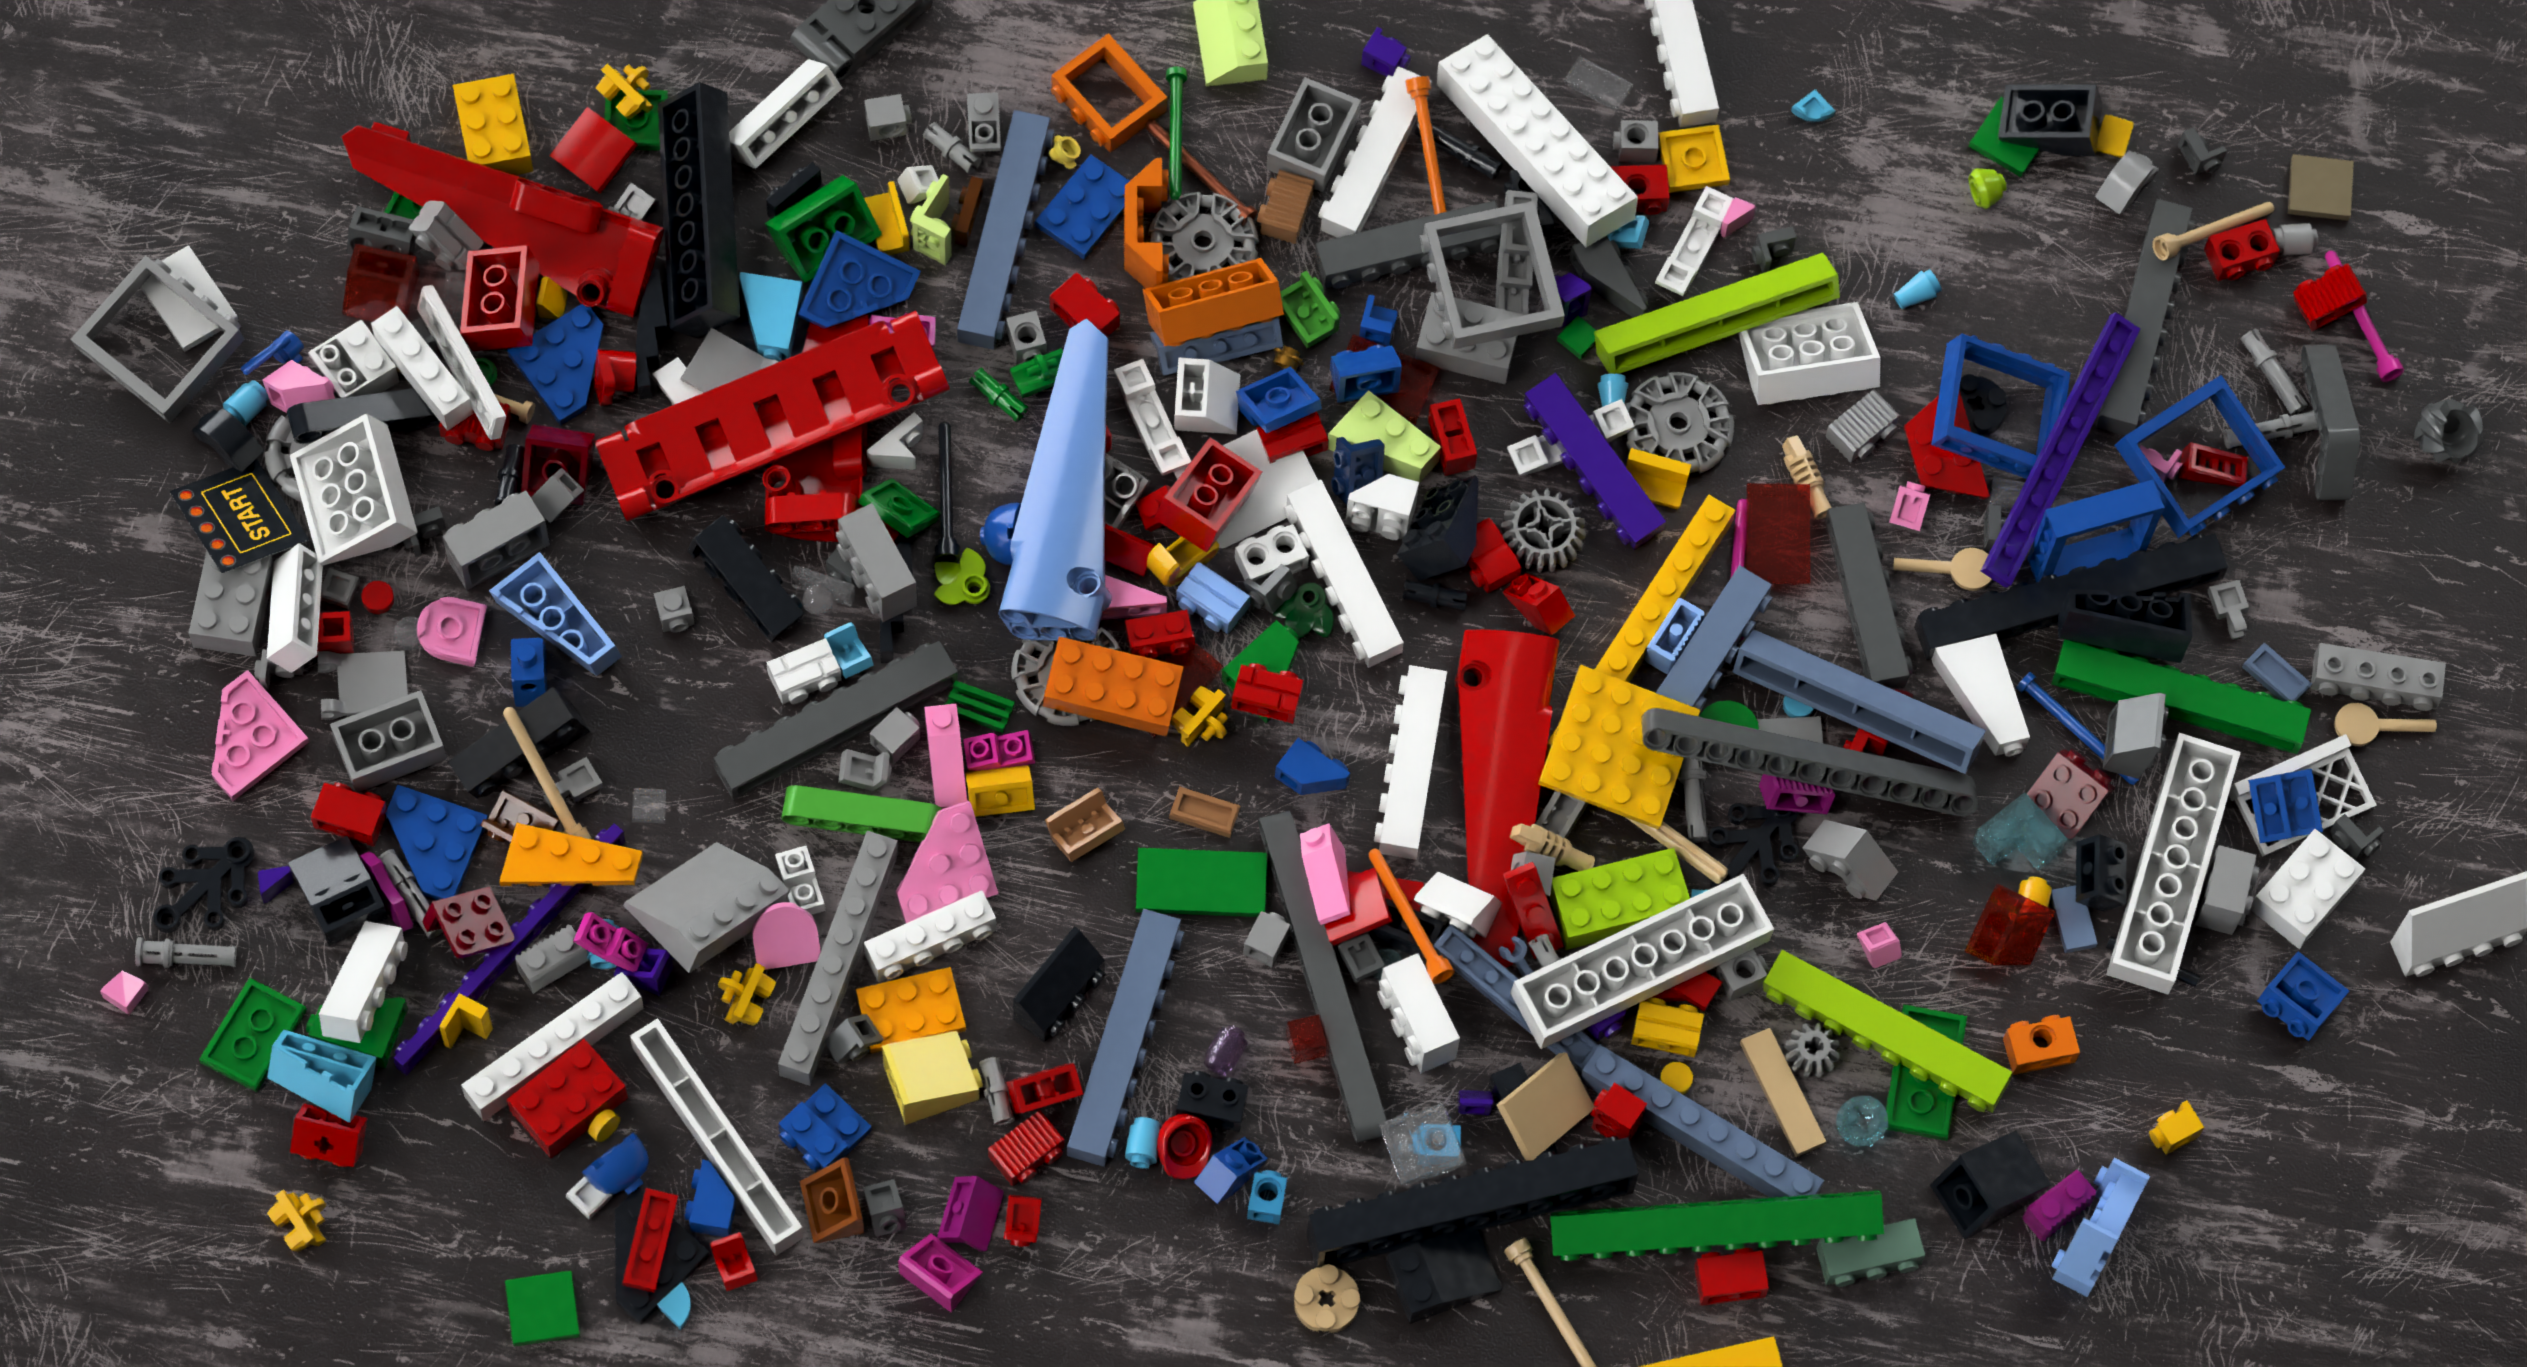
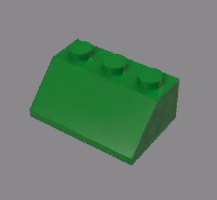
M843 175L765 223L778 250L804 283L814 278L836 230L866 245L882 235L857 184Z

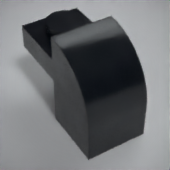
M223 408L219 411L213 410L205 414L199 420L198 425L191 430L198 440L214 447L228 466L241 472L264 452L249 430L236 417Z

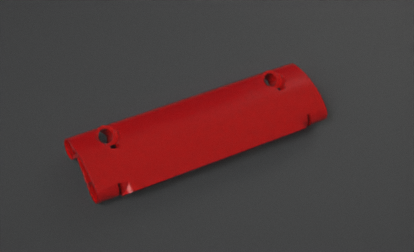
M915 310L890 320L893 330L891 334L885 321L871 324L635 420L624 427L629 438L626 442L621 431L595 440L594 443L626 521H631L662 507L671 506L684 498L900 410H906L912 405L949 391L948 382L940 364H938L917 311ZM899 387L906 388L910 392L908 400L902 403L896 402L892 398V392ZM757 404H758V405H760L761 407H759L758 410L756 411L754 405H757ZM670 483L674 486V494L670 498L663 499L657 495V489L661 484Z

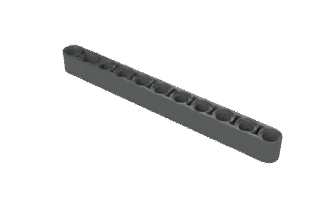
M1661 708L1649 709L1644 712L1641 718L1643 743L1648 749L1956 816H1969L1978 808L1975 781L1966 774Z
M1285 811L1258 818L1261 838L1287 922L1290 924V932L1356 1143L1389 1135L1386 1116L1336 955L1329 941L1325 925H1321L1318 921L1302 858L1301 843L1290 811Z

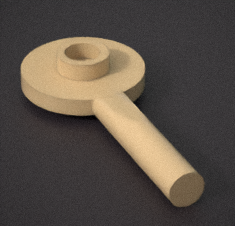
M1966 548L1959 551L1953 557L1952 562L1894 558L1893 570L1951 574L1953 581L1959 587L1969 591L1981 590L1992 581L1990 577L1980 571L1989 554L1978 548Z
M2350 703L2339 710L2335 717L2334 727L2339 737L2347 735L2352 746H2364L2371 743L2379 731L2436 732L2437 723L2435 719H2378L2376 713L2367 705Z

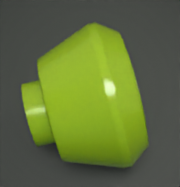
M1973 169L1968 178L1974 202L1978 207L1989 209L2002 199L2003 192L2007 189L2003 175L2001 173L1997 174L1994 169Z

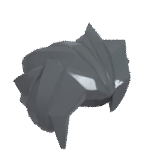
M2446 399L2434 404L2430 403L2421 410L2414 433V441H2419L2420 450H2423V452L2433 453L2434 461L2440 463L2449 459L2457 464L2465 455L2469 458L2475 454L2480 448L2481 443L2485 442L2482 418L2477 407H2466L2465 404L2453 399Z

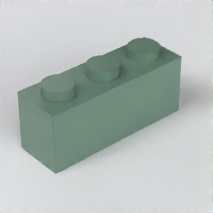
M1915 1218L1884 1225V1234H1878L1876 1240L1858 1241L1857 1236L1844 1237V1242L1825 1243L1824 1238H1822L1816 1247L1826 1285L1836 1284V1287L1848 1286L1853 1284L1855 1279L1867 1277L1868 1280L1880 1279L1885 1277L1887 1272L1899 1270L1900 1273L1912 1272L1919 1268L1918 1265L1922 1264L1925 1257Z

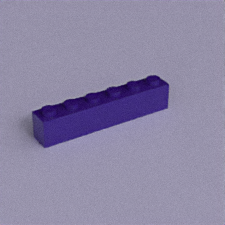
M1556 372L1525 393L1524 402L1526 404L1523 405L1525 412L1532 421L1537 419L1544 429L1541 432L1551 446L1557 445L1562 452L1560 458L1568 470L1574 469L1581 478L1578 480L1581 488L1588 496L1594 495L1599 502L1596 505L1605 520L1611 518L1617 527L1615 533L1625 546L1630 544L1633 550H1636L1665 530V519Z

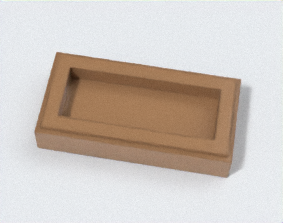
M1179 786L1169 819L1230 838L1240 812V805Z

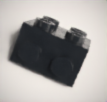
M813 162L805 168L800 167L785 185L782 187L777 186L769 193L766 205L767 215L770 219L824 187L821 180V170Z

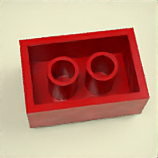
M527 245L468 251L460 334L472 351L532 346L539 263Z
M1209 438L1164 496L1154 519L1207 553L1253 493L1263 471L1217 441Z
M584 1038L511 1095L507 1102L510 1112L550 1158H553L586 1132L593 1119L599 1113L607 1109H615L628 1096L623 1082Z

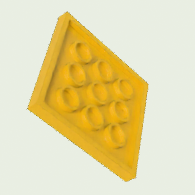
M1580 665L1538 784L1659 829L1684 757L1648 749L1642 740V715L1649 709L1661 708L1699 716L1700 709Z

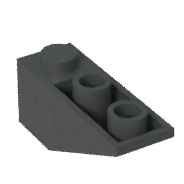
M1605 236L1588 247H1585L1581 242L1573 245L1570 261L1580 279L1587 282L1592 291L1633 318L1647 313L1649 308L1647 297L1643 291L1638 292L1634 284L1635 278L1632 270L1628 265H1623L1619 258L1621 256L1620 250L1614 240L1610 241L1608 236Z

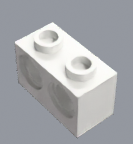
M1294 524L1286 527L1283 525L1276 526L1269 530L1267 535L1257 539L1255 537L1247 538L1235 547V561L1244 580L1249 578L1259 585L1281 564L1291 569L1292 574L1308 568L1309 555ZM1281 545H1287L1292 548V551L1282 553L1277 548ZM1252 557H1259L1264 562L1254 565L1248 560Z

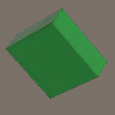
M1577 316L1558 335L1557 341L1581 360L1595 345L1594 331L1596 330L1581 317Z

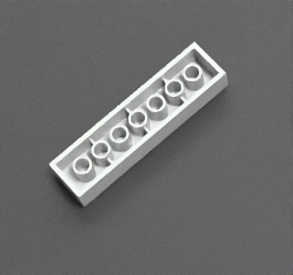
M1488 34L1438 62L1437 86L1512 168L1518 171L1523 180L1535 193H1538V196L1585 247L1590 246L1635 219L1638 196Z
M2182 733L2178 734L2169 756L2106 975L2169 994L2177 977L2241 752Z
M1743 873L1514 981L1510 994L1539 1048L1543 1049L1769 942L1774 927Z

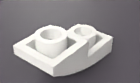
M807 846L775 854L783 884L790 890L787 896L788 901L797 904V906L805 909L811 915L826 911Z

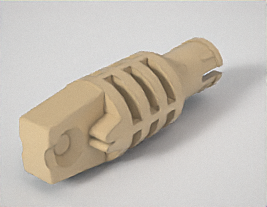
M1798 435L1789 437L1783 443L1782 448L1785 453L1783 459L1790 472V476L1794 480L1793 482L1797 487L1798 493L1806 497L1816 520L1826 518L1828 509L1832 507L1823 490L1824 479L1817 469V464L1813 461L1814 458L1811 452L1805 449Z
M1518 824L1512 828L1511 839L1525 846L1524 850L1527 852L1554 857L1555 866L1566 865L1577 871L1590 869L1594 866V856L1573 848L1568 839L1562 838L1560 835L1554 834L1541 826L1532 824L1530 827L1525 824Z

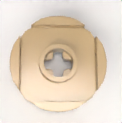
M1330 1264L1314 1268L1304 1274L1297 1283L1294 1293V1307L1297 1317L1307 1328L1316 1332L1320 1330L1334 1333L1345 1329L1355 1319L1360 1303L1359 1290L1353 1278L1345 1271L1337 1269ZM1320 1294H1333L1334 1305L1331 1307L1328 1304L1321 1306L1318 1303L1321 1300Z

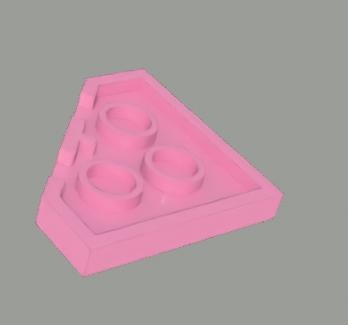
M248 670L222 689L220 719H218L215 742L216 751L211 773L213 779L232 801L236 800L309 743L308 737Z
M970 801L939 810L934 817L931 828L925 839L922 840L911 861L910 868L896 890L905 923L918 919L983 890L986 898L999 894Z

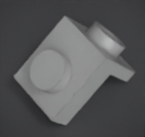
M846 749L841 754L838 783L875 791L886 784L891 776L890 754L882 752L878 756H872Z

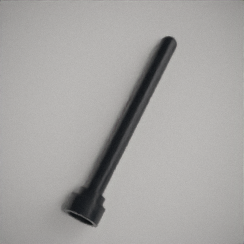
M944 421L938 426L941 539L938 540V544L935 546V560L937 562L956 563L960 560V545L957 544V540L953 537L951 426L948 422Z

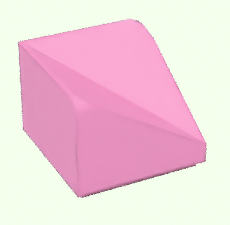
M121 971L100 992L105 1000L130 1015L149 988L143 980Z

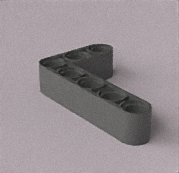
M2335 344L2303 345L2301 365L2321 437L2315 477L2316 498L2318 501L2350 500L2359 452L2360 432L2337 347Z

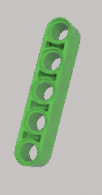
M793 785L786 788L781 819L783 822L795 826L866 835L868 830L892 839L922 842L933 824L934 817L942 808L925 802Z

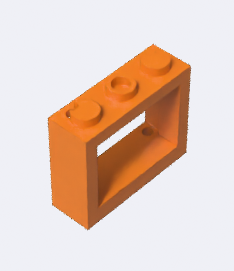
M1109 33L1051 75V93L1056 97L1057 101L1061 104L1064 102L1070 109L1074 120L1079 125L1084 124L1090 130V135L1094 142L1104 146L1110 153L1145 128L1148 120H1156L1167 111L1168 97ZM1102 58L1144 103L1113 127L1102 118L1070 83Z

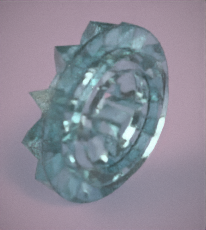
M1856 1096L1846 1101L1839 1109L1836 1118L1837 1130L1845 1142L1856 1147L1872 1146L1877 1140L1883 1139V1135L1889 1127L1888 1113L1883 1104L1877 1099L1870 1096ZM1858 1111H1861L1866 1119L1872 1118L1867 1123L1868 1132L1866 1133L1860 1126L1854 1127V1124L1859 1122Z

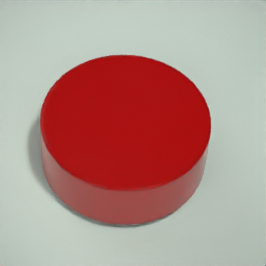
M372 581L362 590L361 598L363 605L370 613L383 614L392 608L394 594L392 588L386 582Z

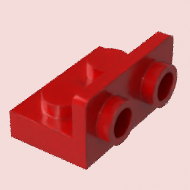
M1188 610L1125 620V629L1131 654L1155 659L1158 655L1168 653L1182 655L1191 649H1195L1194 631L1191 629Z

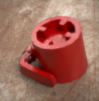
M597 349L594 386L600 406L611 405L615 391H634L636 352Z

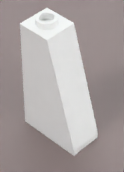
M1992 634L1935 648L1931 659L1933 666L1972 723L1986 730L1983 739L1994 755L2005 754V756H2014L2026 749L2030 735L1997 635Z

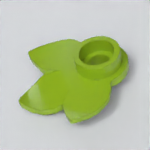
M966 548L962 553L960 564L955 562H936L935 574L941 586L935 591L934 596L942 603L948 605H956L964 601L970 604H979L985 601L990 594V583L984 576L986 565L982 557L974 550ZM977 586L980 588V591L978 593H971L969 588Z

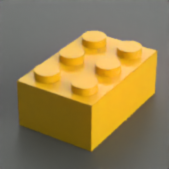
M514 74L453 85L467 160L513 175L533 172Z

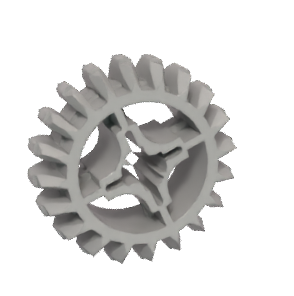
M1547 488L1544 491V495L1539 496L1537 490L1534 489L1531 493V498L1523 493L1520 495V503L1513 500L1510 504L1511 510H1506L1503 518L1505 521L1501 523V531L1504 532L1502 536L1513 553H1516L1515 556L1518 562H1521L1523 559L1526 561V570L1532 564L1537 565L1539 573L1542 572L1543 566H1548L1551 572L1555 571L1556 563L1564 568L1567 566V559L1574 561L1577 557L1576 551H1581L1584 543L1581 540L1586 537V531L1582 529L1585 527V519L1579 517L1581 513L1579 507L1571 508L1573 504L1571 498L1564 502L1561 501V492H1558L1555 497H1551L1550 491ZM1534 513L1533 522L1526 523L1525 527L1518 528L1519 523L1526 516ZM1547 513L1553 514V515H1555V516H1557V517H1552V516H1550V515L1547 514ZM1540 523L1542 528L1549 531L1547 538L1545 533H1541V530L1538 531ZM1569 533L1568 538L1563 544L1553 548V540L1561 538L1562 534ZM1529 544H1535V545H1537L1539 548H1535V547H1533V546H1531V545H1529Z

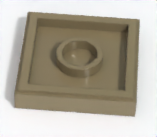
M2293 154L2290 163L2288 214L2349 221L2351 217L2354 161Z

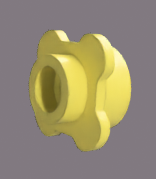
M1058 135L1054 137V146L1049 151L1051 159L1064 164L1067 169H1073L1076 166L1075 159L1081 152L1078 142L1068 136L1062 137Z

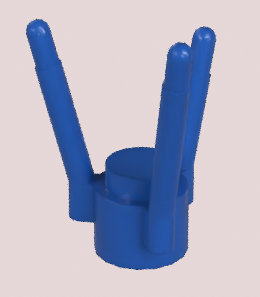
M285 331L270 346L241 366V371H243L244 375H248L272 356L283 364L290 360L299 364L303 360L299 354L304 349L303 343L292 332Z

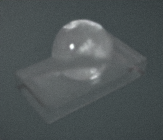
M798 565L793 569L791 574L792 587L804 591L802 598L803 606L811 614L823 615L827 613L833 606V602L852 607L856 598L854 584Z

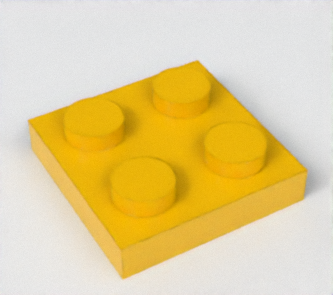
M1719 124L1658 132L1662 164L1667 165L1669 193L1701 189L1706 186L1729 185L1730 176Z

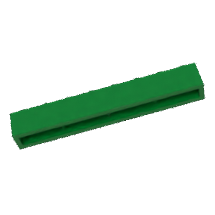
M2066 639L2061 647L2051 683L2054 686L2117 703L2119 700L2163 693L2166 694L2165 707L2168 708L2167 718L2293 754H2298L2303 744L2311 709L2304 707L2303 704L2297 701H2281L2274 699L2272 695L2265 692L2253 693L2243 690L2237 684H2221L2211 681L2205 675L2186 674L2174 666L2166 665L2162 667L2151 664L2142 657L2130 658L2119 655L2113 649H2098L2085 643Z

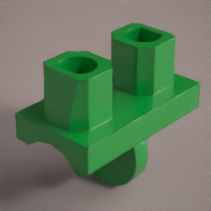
M1062 348L1045 355H1034V359L1010 368L1011 376L1022 398H1027L1054 386L1063 354Z

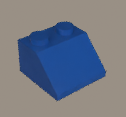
M1374 345L1364 351L1353 352L1346 350L1331 356L1330 372L1337 402L1361 399L1368 390L1376 396L1399 392L1402 365L1394 347Z

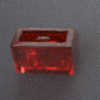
M355 244L347 271L343 315L375 321L398 306L407 318L420 274L417 257Z
M1997 883L1966 946L1965 952L1992 965H2031L2056 911Z

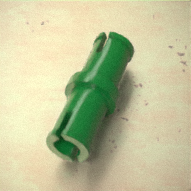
M982 367L974 373L975 378L973 376L970 378L969 383L988 397V402L993 407L997 405L1015 422L1023 418V412L1027 413L1029 407L1011 394L1006 384L998 383Z

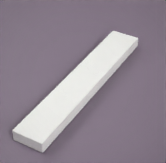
M433 285L423 286L417 306L420 316L436 340V344L457 382L470 397L472 409L490 440L501 438L506 414Z

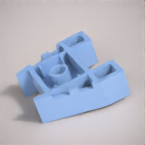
M2116 1158L2112 1160L2109 1168L2101 1167L2094 1181V1184L2099 1186L2095 1197L2100 1200L2090 1220L2083 1218L2067 1250L2059 1249L2051 1265L2057 1269L2052 1278L2053 1280L2088 1297L2149 1180V1175Z

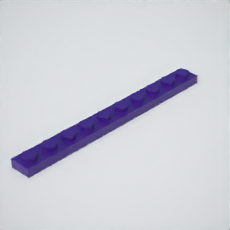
M2116 312L2109 316L1980 570L2005 588L2012 585L2035 539L2045 510L2051 508L2140 331L2139 327Z
M613 823L608 830H601L594 840L622 846L625 843L624 831ZM575 883V886L551 884L549 887L550 892L543 899L538 898L527 911L528 915L520 923L517 921L510 927L514 934L512 944L487 951L483 958L484 962L476 970L473 968L466 973L461 981L462 985L455 993H448L440 1002V1009L432 1017L427 1016L421 1021L417 1027L418 1032L411 1040L406 1039L397 1047L394 1053L396 1068L407 1076L442 1038L439 1026L458 994L460 993L476 1002L515 961L516 954L520 955L587 883Z

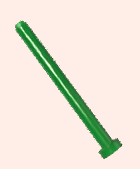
M1175 66L1166 70V81L1170 83L1169 196L1173 200H1178L1182 195L1183 83L1187 81V70L1183 67Z

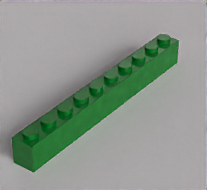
M1880 1190L1551 1212L1550 1214L1553 1256H1560V1260L1563 1261L1580 1259V1254L1593 1253V1258L1613 1257V1252L1626 1251V1256L1646 1255V1250L1659 1249L1660 1254L1678 1253L1679 1248L1692 1247L1693 1252L1711 1251L1712 1245H1725L1727 1250L1745 1248V1243L1757 1242L1758 1247L1766 1248L1778 1246V1241L1791 1240V1245L1811 1244V1239L1824 1238L1825 1243L1844 1242V1237L1857 1236L1858 1241L1876 1240L1878 1234H1884L1882 1195Z

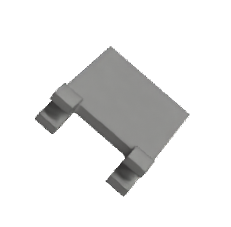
M711 328L680 380L704 393L779 361L765 358ZM757 404V405H754L756 411L758 410L759 407H761V406L758 405V404Z
M331 651L318 652V672L326 673L337 670L339 700H321V720H333L342 716L355 715L408 695L405 651L339 654Z

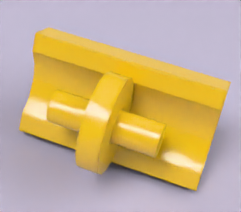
M606 64L601 69L605 76L601 79L596 89L609 101L622 90L626 96L619 102L616 108L626 118L631 120L642 109L648 113L654 107L637 90L640 87L645 92L651 87L646 81L649 75L647 68L640 66L634 69L631 65H627L623 70L628 75L627 79L609 64Z
M1200 686L1190 698V702L1200 709L1195 716L1183 707L1172 716L1171 724L1181 733L1182 743L1189 747L1205 728L1206 730L1201 734L1205 741H1208L1213 735L1222 739L1227 734L1223 724L1228 717L1223 712L1218 715L1225 707L1223 699L1226 697V694L1219 689L1213 693L1207 688Z
M756 963L753 968H748L741 984L739 982L743 974L739 971H734L730 979L720 978L718 986L725 991L721 1000L725 1003H730L733 995H735L724 1019L731 1024L741 1021L752 1026L759 1022L764 1009L750 1002L751 997L755 993L767 999L776 985V981L763 973L764 966Z
M285 1190L275 1195L278 1202L267 1214L278 1227H283L291 1220L295 1229L284 1236V1240L292 1251L299 1252L309 1245L320 1246L326 1241L317 1225L325 1221L320 1213L326 1207V1203L322 1198L312 1201L308 1193L303 1194L299 1198L296 1193L287 1194Z

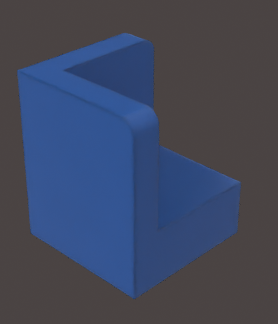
M1369 295L1360 326L1359 340L1389 346L1397 318V311L1375 306V296Z

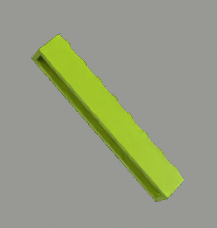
M1820 253L1594 331L1597 356L1609 374H1620L1840 298L1838 273L1825 254Z
M1781 950L1763 982V991L1767 993L1766 997L1780 1005H1783L1785 1002L1795 1007L1794 1011L1801 1017L1808 1020L1815 1018L1823 1022V1027L1826 1030L1831 1029L1835 1035L1843 1033L1853 1038L1852 1042L1863 1050L1869 1051L1871 1048L1881 1053L1880 1057L1891 1065L1898 1066L1901 1063L1909 1068L1910 1074L1922 1081L1932 1080L1939 1084L1938 1088L1942 1092L1953 1097L1956 1094L1968 1100L1967 1104L1980 1112L1988 1110L1993 1113L2011 1081L2012 1071L1784 950Z

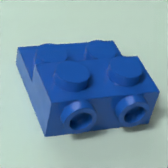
M1291 366L1236 391L1241 413L1253 426L1259 424L1266 433L1277 430L1322 409L1320 398Z
M2298 951L2270 982L2257 1002L2262 1005V1010L2266 1015L2278 1017L2286 1023L2289 1032L2293 1036L2304 1037L2309 1041L2344 1000L2349 990Z
M826 1083L805 1103L801 1101L778 1124L781 1141L790 1149L796 1147L804 1155L802 1157L803 1161L813 1171L822 1170L844 1158L872 1131V1126Z

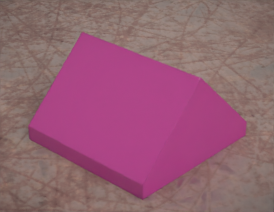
M931 1233L901 1255L898 1260L899 1274L950 1312L955 1309L983 1273Z

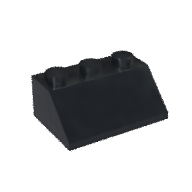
M1073 927L1013 999L1014 1020L1042 1042H1045L1050 1035L1055 1037L1059 1034L1065 1025L1064 1018L1070 1011L1075 1013L1079 1010L1086 999L1084 997L1085 993L1090 987L1097 988L1106 975L1104 972L1105 959L1078 928Z

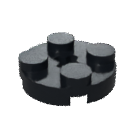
M1972 374L1964 375L1961 378L1959 391L1971 432L1978 435L1991 434L2001 426L2007 411L2006 393L1990 379ZM1968 402H1979L1983 410L1977 409L1975 413L1971 412V406Z

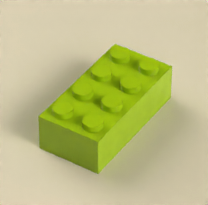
M1670 848L1553 877L1549 898L1565 950L1599 942L1690 899L1675 849Z

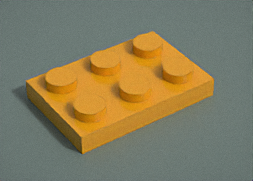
M951 967L856 989L861 1015L867 1014L884 1039L881 1044L869 1046L871 1053L882 1051V1046L890 1043L953 1031L958 1033L966 1031Z

